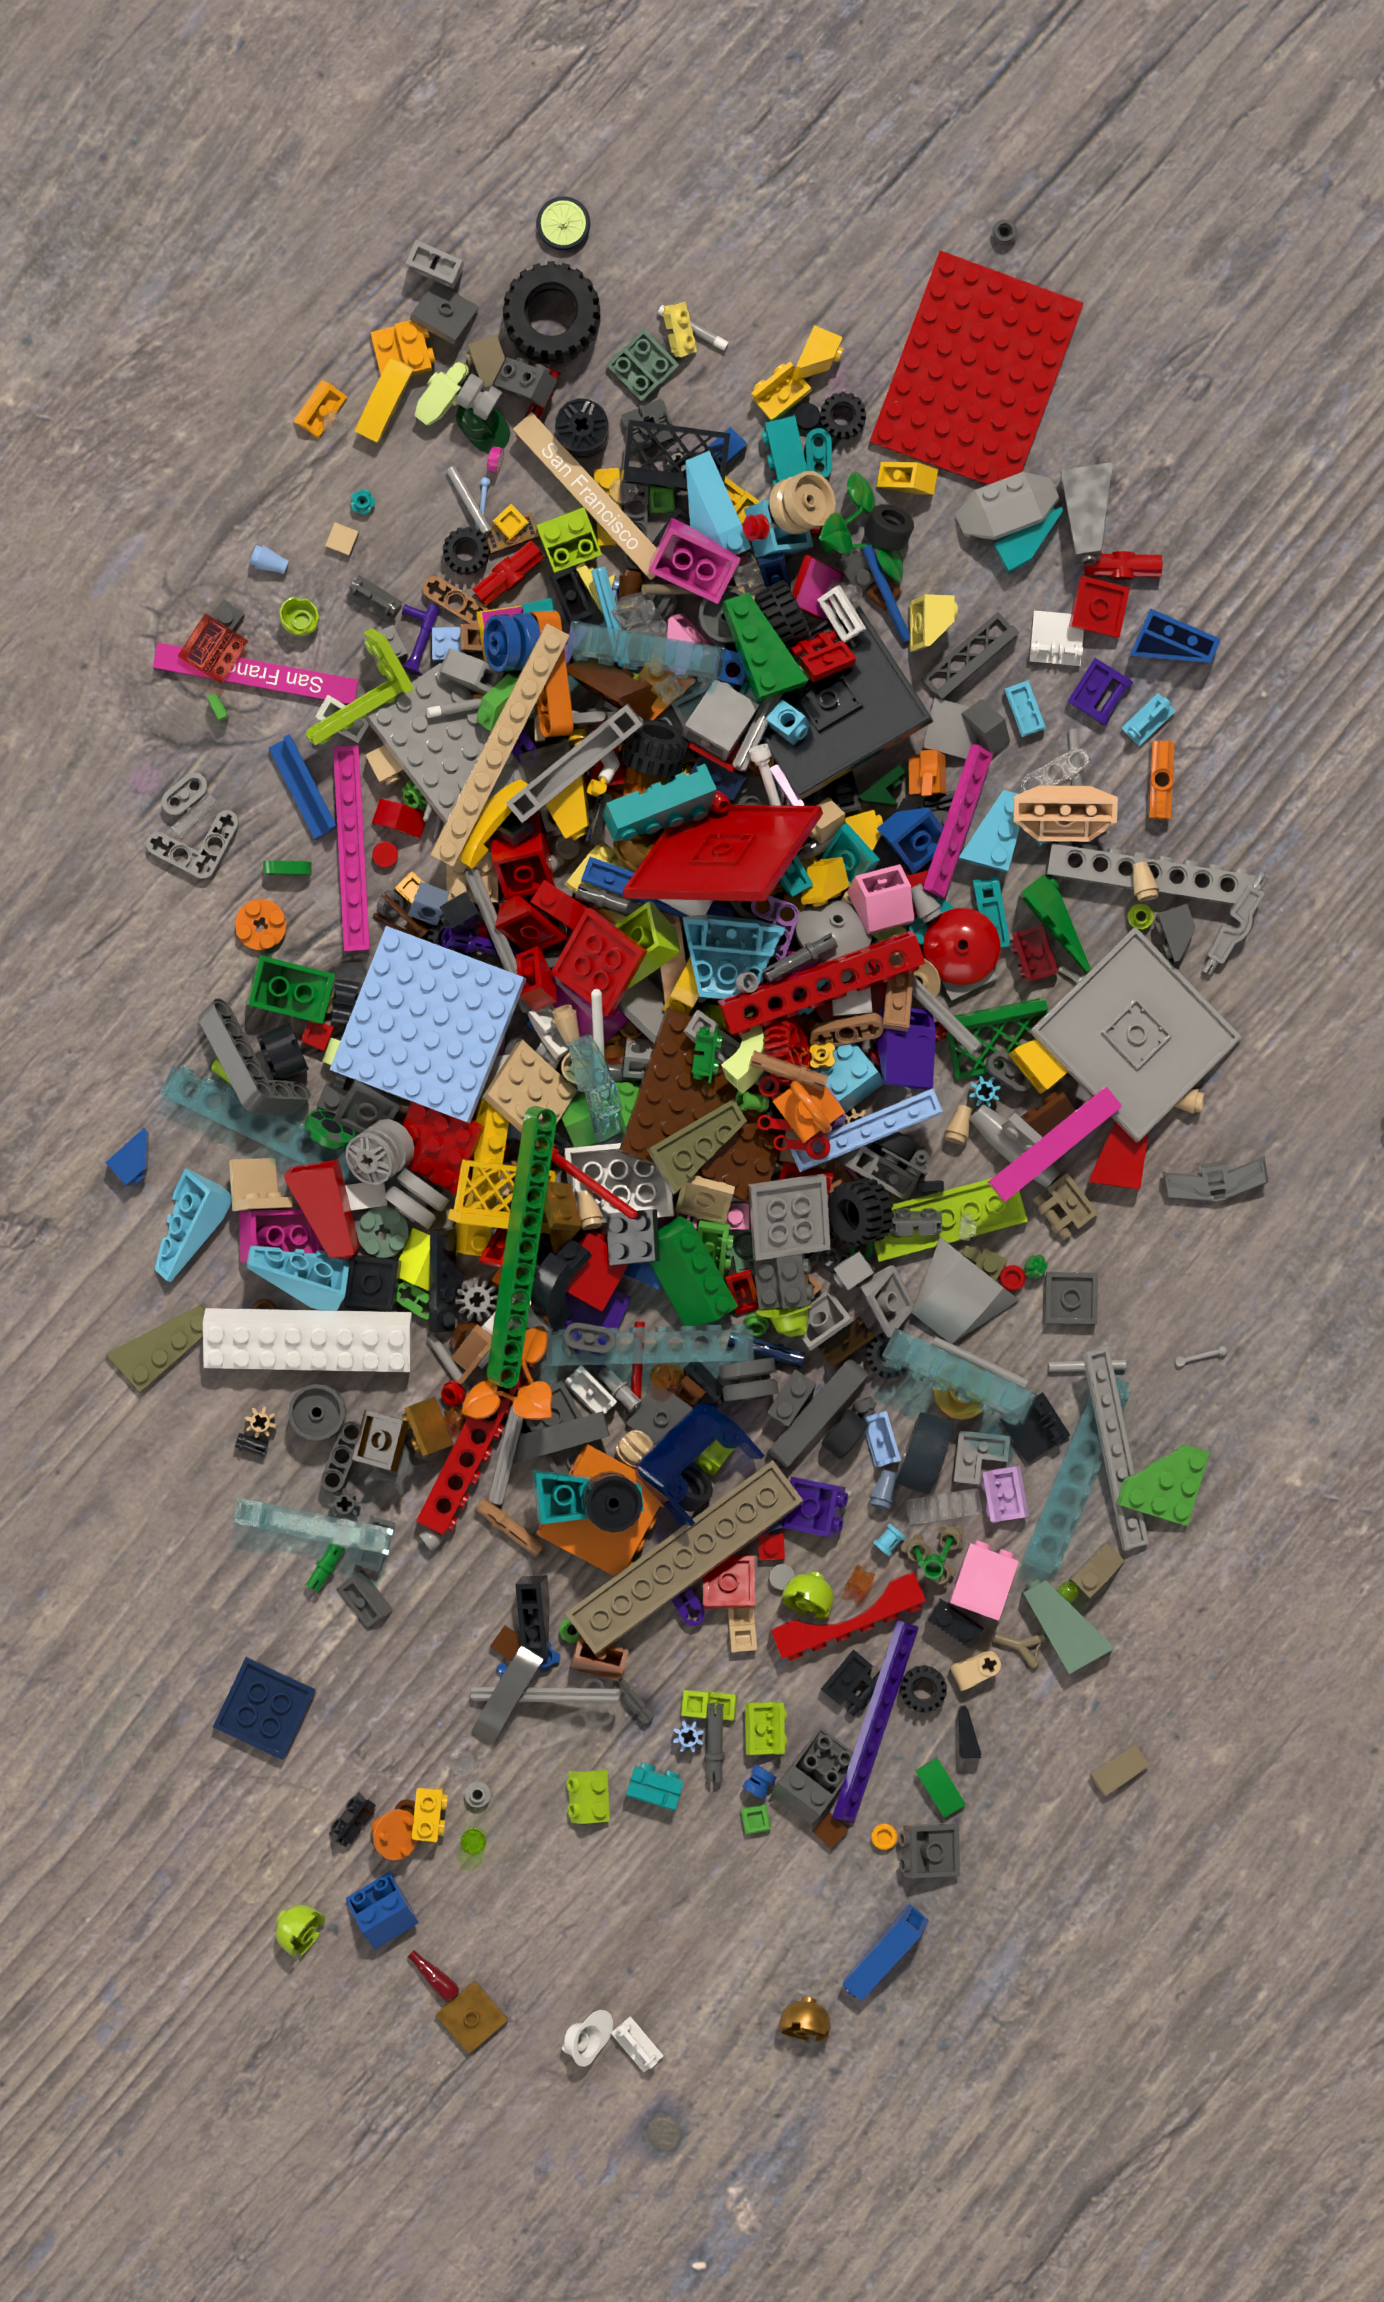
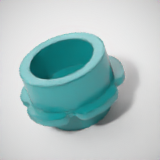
M361 489L359 492L355 491L351 495L352 503L350 506L356 513L368 514L375 506V498L366 489ZM362 499L365 500L364 504L360 503Z

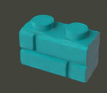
M641 1762L640 1766L635 1765L625 1796L675 1811L684 1783L683 1779H679L680 1774L670 1770H666L665 1774L655 1771L656 1766Z

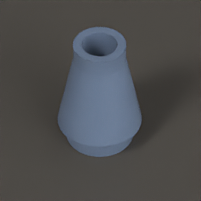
M882 1470L881 1476L869 1497L871 1498L870 1505L890 1510L891 1505H894L896 1473Z

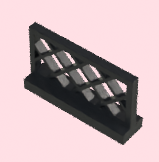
M628 420L620 483L687 492L686 474L682 472L678 464L687 457L693 458L692 453L703 446L706 451H710L713 460L719 466L720 476L725 485L730 433ZM633 427L644 428L650 437L641 444H638L632 436ZM650 429H657V431L653 434ZM662 430L669 431L675 439L665 448L655 437ZM675 432H679V433H683V434L678 437ZM687 434L695 435L700 442L691 451L680 440ZM701 436H708V438L703 440ZM713 437L723 438V448L715 455L706 442ZM653 439L661 451L650 459L641 447ZM677 442L686 455L675 463L666 450ZM633 443L636 448L631 451V444ZM637 450L647 461L640 468L629 466L630 455ZM662 453L672 464L666 471L658 470L652 462ZM720 454H722L721 462L717 458ZM649 464L652 467V469H646L644 467H646ZM675 468L678 473L669 471Z

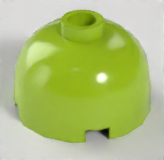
M812 1571L810 1574L802 1573L796 1575L789 1580L781 1595V1599L785 1598L783 1603L802 1615L806 1616L808 1611L815 1613L814 1618L826 1619L829 1617L833 1607V1589L824 1580L825 1577L822 1574Z
M303 1904L283 1910L276 1919L278 1923L276 1926V1939L279 1945L294 1958L297 1957L296 1953L303 1955L318 1939L320 1933L316 1932L320 1924L324 1927L325 1916L315 1908Z

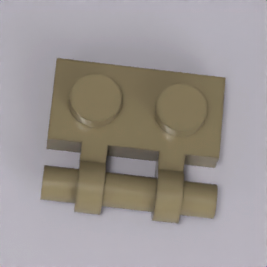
M1068 1173L1046 1188L1052 1195L1049 1200L1046 1201L1041 1193L1032 1199L1038 1206V1212L1041 1215H1045L1052 1224V1230L1055 1233L1058 1232L1063 1240L1072 1234L1066 1227L1071 1221L1079 1229L1098 1214V1211ZM1056 1203L1066 1213V1216L1062 1219L1051 1208Z

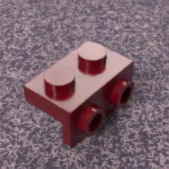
M1044 924L1012 933L1013 939L1010 940V945L1014 955H1019L1021 964H1018V969L1022 979L1026 978L1027 982H1034L1060 973Z

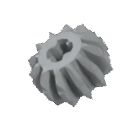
M474 1278L473 1288L466 1281L464 1286L468 1289L467 1293L461 1289L457 1291L458 1294L465 1296L464 1299H457L456 1304L465 1303L466 1306L461 1308L459 1312L463 1314L469 1309L468 1320H471L474 1312H476L477 1321L481 1322V1312H484L486 1317L490 1318L492 1315L487 1309L490 1307L496 1310V1305L491 1304V1300L497 1301L498 1296H490V1293L494 1292L496 1287L492 1286L486 1290L485 1288L489 1282L486 1279L483 1281L482 1286L479 1287L478 1278ZM477 1292H480V1296L484 1295L485 1302H481L480 1307H474L475 1303L471 1304V1298H474Z

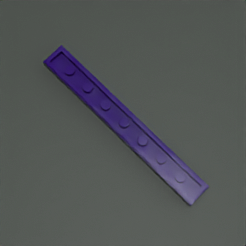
M898 1620L896 1622L832 1816L836 1819L851 1823L855 1822L919 1629L918 1626Z

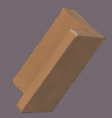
M478 1324L451 1357L452 1360L466 1370L458 1380V1383L461 1385L490 1351L492 1336Z

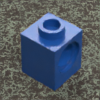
M723 649L716 679L728 683L735 689L736 684L743 685L745 670L738 652ZM731 662L736 663L739 667V672L734 677L727 676L725 672L727 664Z

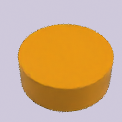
M881 1823L872 1830L871 1839L877 1848L887 1850L895 1845L897 1833L890 1824Z

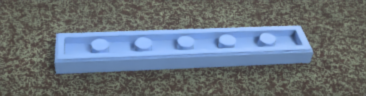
M930 1089L832 1130L829 1133H825L824 1136L829 1140L831 1149L824 1159L814 1160L807 1155L806 1151L790 1150L801 1173L943 1113L934 1089ZM820 1142L813 1144L814 1151L820 1152L823 1149V1145Z

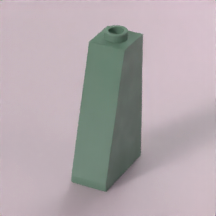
M1036 1578L1025 1585L1026 1590L1022 1593L1068 1674L1114 1649L1112 1644L1045 1579L1040 1582Z

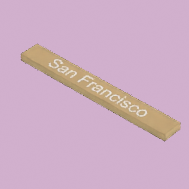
M531 412L513 428V431L647 578L652 581L657 575L648 572L656 547Z

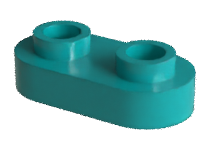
M816 428L811 430L806 437V466L808 471L821 474L825 479L832 472L831 436L826 430ZM815 439H822L823 445L821 447L815 446L813 443ZM822 464L824 470L822 472L815 471V465Z

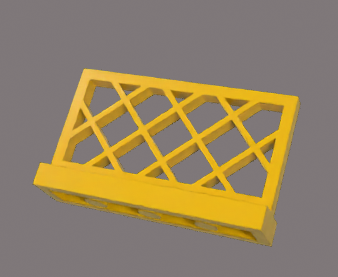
M462 1159L454 1209L449 1210L448 1219L461 1224L508 1229L510 1209L507 1204L512 1200L513 1192L503 1199L498 1190L507 1182L512 1190H514V1183L511 1179L516 1175L517 1166ZM470 1166L477 1167L481 1173L472 1183L468 1178ZM535 1168L531 1169V1174L534 1173ZM497 1169L500 1170L504 1178L494 1185L488 1176ZM549 1171L548 1181L555 1182L557 1171ZM485 1179L490 1190L480 1197L475 1187ZM471 1191L477 1201L471 1206L465 1207L463 1206L464 1196ZM494 1194L500 1203L491 1210L488 1209L484 1201ZM544 1207L540 1233L551 1234ZM527 1217L523 1221L524 1226L527 1224Z

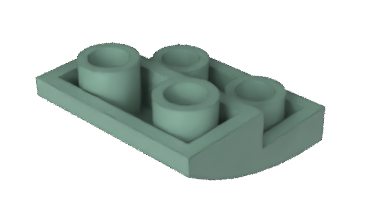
M643 328L606 365L641 401H644L681 364Z

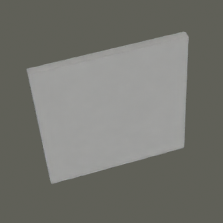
M1136 927L1029 1031L1092 1097L1104 1087H1108L1122 1105L1111 1117L1136 1143L1242 1038Z

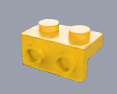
M791 361L786 365L781 364L773 371V375L768 380H762L757 383L751 393L753 401L770 421L780 418L812 392L811 387L804 379H792L795 367Z
M417 1788L412 1829L413 1840L438 1842L439 1836H444L445 1820H441L442 1810H447L448 1795L443 1794L444 1788Z

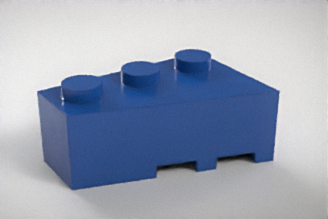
M1150 608L1130 652V656L1211 663L1221 638Z

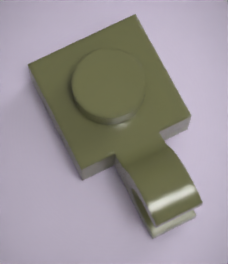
M965 1245L961 1251L963 1256L975 1262L978 1268L995 1281L1008 1260L986 1247L979 1253Z

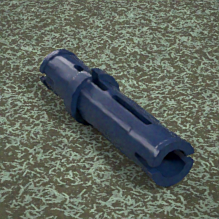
M731 1331L727 1347L765 1358L774 1357L776 1364L782 1362L800 1369L805 1356V1352L783 1347L784 1344H772Z

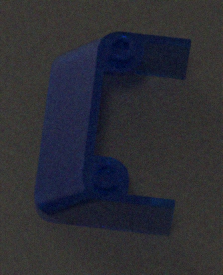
M698 1404L693 1407L637 1461L635 1466L637 1477L674 1519L684 1526H692L695 1522L678 1504L685 1498L688 1492L687 1482L680 1473L715 1440L727 1449L739 1446L750 1459H762L765 1456L736 1423L710 1404Z

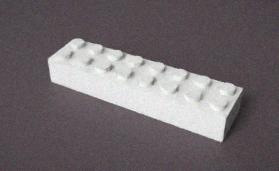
M205 1308L203 1318L204 1368L410 1372L412 1361V1312Z

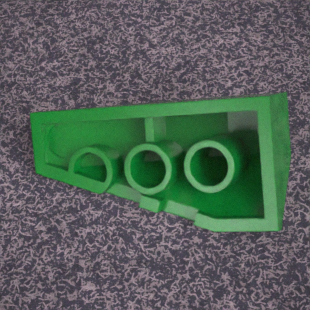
M1043 874L1025 888L1019 897L1086 974L1091 967L1062 896L1058 891L1060 886L1051 876L1047 878Z

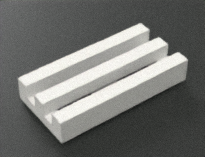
M840 585L817 599L838 636L845 643L866 630ZM828 598L830 599L831 603L836 609V613L838 614L839 618L842 619L843 623L845 624L846 628L850 633L847 634L844 630L843 626L841 625L840 621L838 620L837 616L835 615L834 611L827 601Z

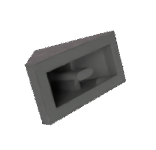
M983 699L961 713L983 748L992 754L1010 742L1005 719Z

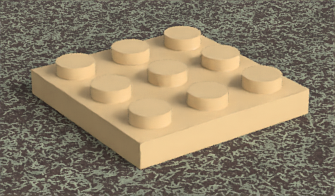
M521 1040L516 1043L482 1098L522 1133L524 1115L528 1108L539 1106L550 1109L556 1114L558 1122L576 1094L577 1089L527 1043ZM542 1114L539 1116L538 1119L539 1124L543 1119ZM538 1140L535 1142L536 1147L539 1145Z

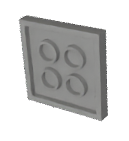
M824 1174L748 1185L753 1258L756 1261L830 1250L827 1184Z

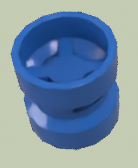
M755 1764L751 1770L752 1775L750 1779H747L742 1787L764 1800L768 1794L767 1789L769 1785L773 1784L777 1777Z

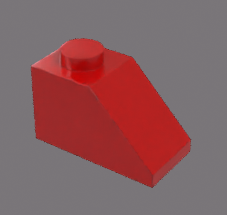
M536 946L516 955L517 975L526 978L520 998L534 1011L556 1003V981L541 949Z

